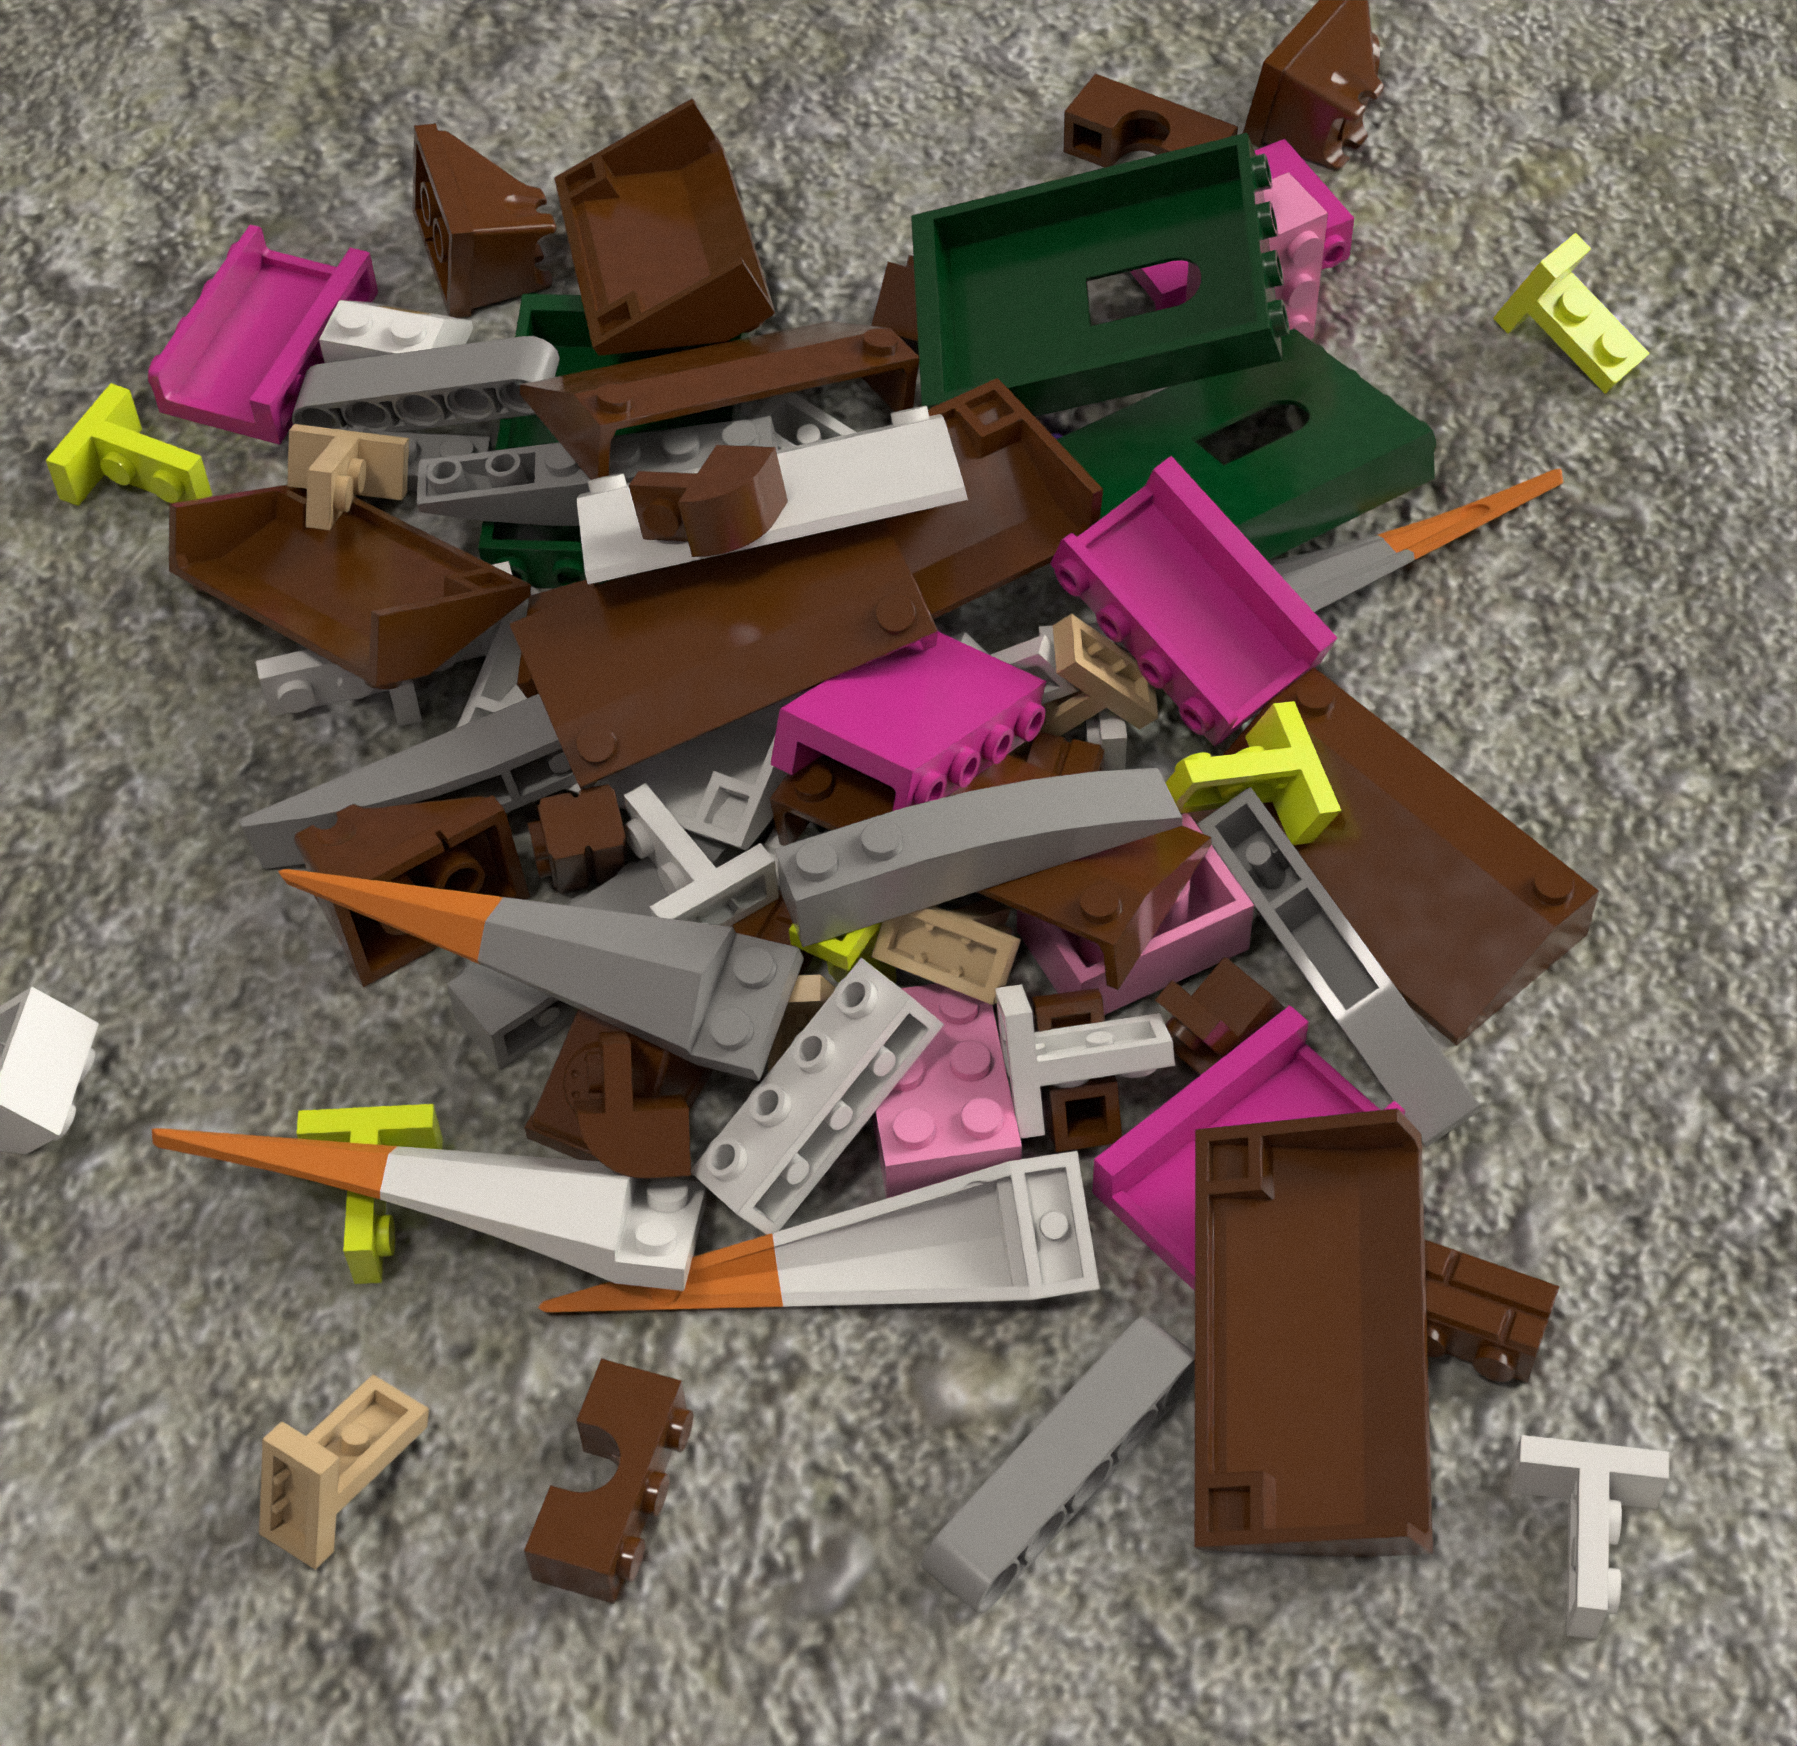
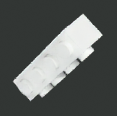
M861 958L848 975L839 982L832 995L807 1026L795 1037L791 1046L762 1082L753 1089L749 1098L721 1133L709 1144L705 1153L692 1167L691 1173L738 1216L767 1235L778 1232L944 1024L904 990Z

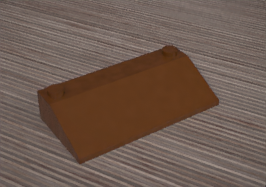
M693 98L554 177L593 349L598 356L726 342L741 333L754 331L766 319L776 314L725 149Z
M827 321L520 384V395L589 479L593 480L609 476L610 441L618 429L860 377L894 412L911 409L914 405L920 357L891 328Z
M998 378L928 409L929 416L941 414L944 417L968 500L884 518L916 581L932 619H936L1051 563L1063 538L1070 533L1078 537L1100 520L1103 488Z
M287 484L169 504V572L191 583L193 589L209 593L358 676L371 688L382 690L395 689L402 685V681L428 676L531 596V584L356 497L353 498L349 511L343 512L330 530L306 527L307 489L290 487Z
M884 519L615 578L509 624L581 790L595 787L594 785L599 780L920 641L924 651L936 646L938 635L936 625L916 581Z
M1313 667L1272 698L1223 755L1236 754L1249 747L1245 736L1274 703L1295 701L1341 812L1312 843L1293 846L1409 1007L1457 1046L1587 936L1599 890ZM1273 802L1263 803L1286 835ZM1218 809L1189 812V815L1198 824Z
M824 754L793 775L787 774L769 798L779 844L785 846L796 842L810 822L830 830H835L892 812L896 792L893 787ZM1007 754L999 764L991 765L975 776L969 785L964 788H958L947 797L984 788L1060 775ZM1182 825L977 891V893L1097 943L1104 954L1106 985L1119 990L1211 847L1212 840L1210 836Z
M1398 1108L1195 1129L1194 1547L1198 1550L1361 1558L1433 1554L1422 1134Z

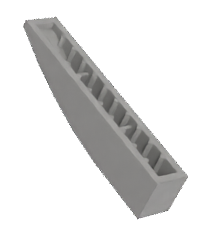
M1158 768L1096 771L1032 779L969 791L898 809L781 846L774 850L782 897L802 947L1182 826L1183 818Z

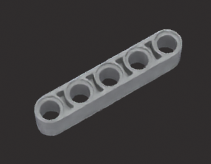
M522 336L317 364L311 366L306 372L293 411L292 422L293 424L339 429L340 426L346 427V425L348 427H353V425L365 426L377 434L378 431L401 432L534 415L536 413L520 395V384L554 378L560 358L558 351L553 345L544 339L534 336Z
M1141 1316L1135 1320L941 1529L922 1558V1568L978 1614L989 1610L1189 1389L1195 1380V1352L1147 1316Z

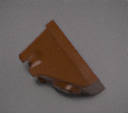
M1319 0L1264 60L1243 133H1248L1253 145L1260 147L1263 143L1270 145L1285 139L1300 157L1338 171L1350 159V157L1343 153L1342 147L1348 146L1358 149L1367 140L1368 134L1363 125V115L1366 111L1369 97L1376 100L1384 90V84L1378 78L1380 43L1378 36L1371 29L1369 0Z
M436 123L414 125L412 211L424 246H426V252L448 316L455 318L471 317L472 309L550 288L553 284L550 270H540L534 265L544 259L541 246L537 244L538 240L545 235L556 232L553 216L549 213H539L536 211L538 207L547 205L542 189L519 181L450 132L438 130Z
M493 795L487 798L476 796L377 808H364L352 804L335 813L338 819L333 827L319 829L311 825L297 832L294 837V842L305 862L308 872L522 900L530 898L505 809ZM314 895L343 947L351 972L362 987L375 982L438 947Z
M580 1009L577 1010L536 1108L524 1127L527 1139L578 1160L599 1161L589 1150L582 1137L573 1101L600 1099V1093H588L586 1053L599 1052L598 1032L625 1030ZM626 1031L631 1043L633 1097L682 1094L690 1111L714 1069L689 1062Z

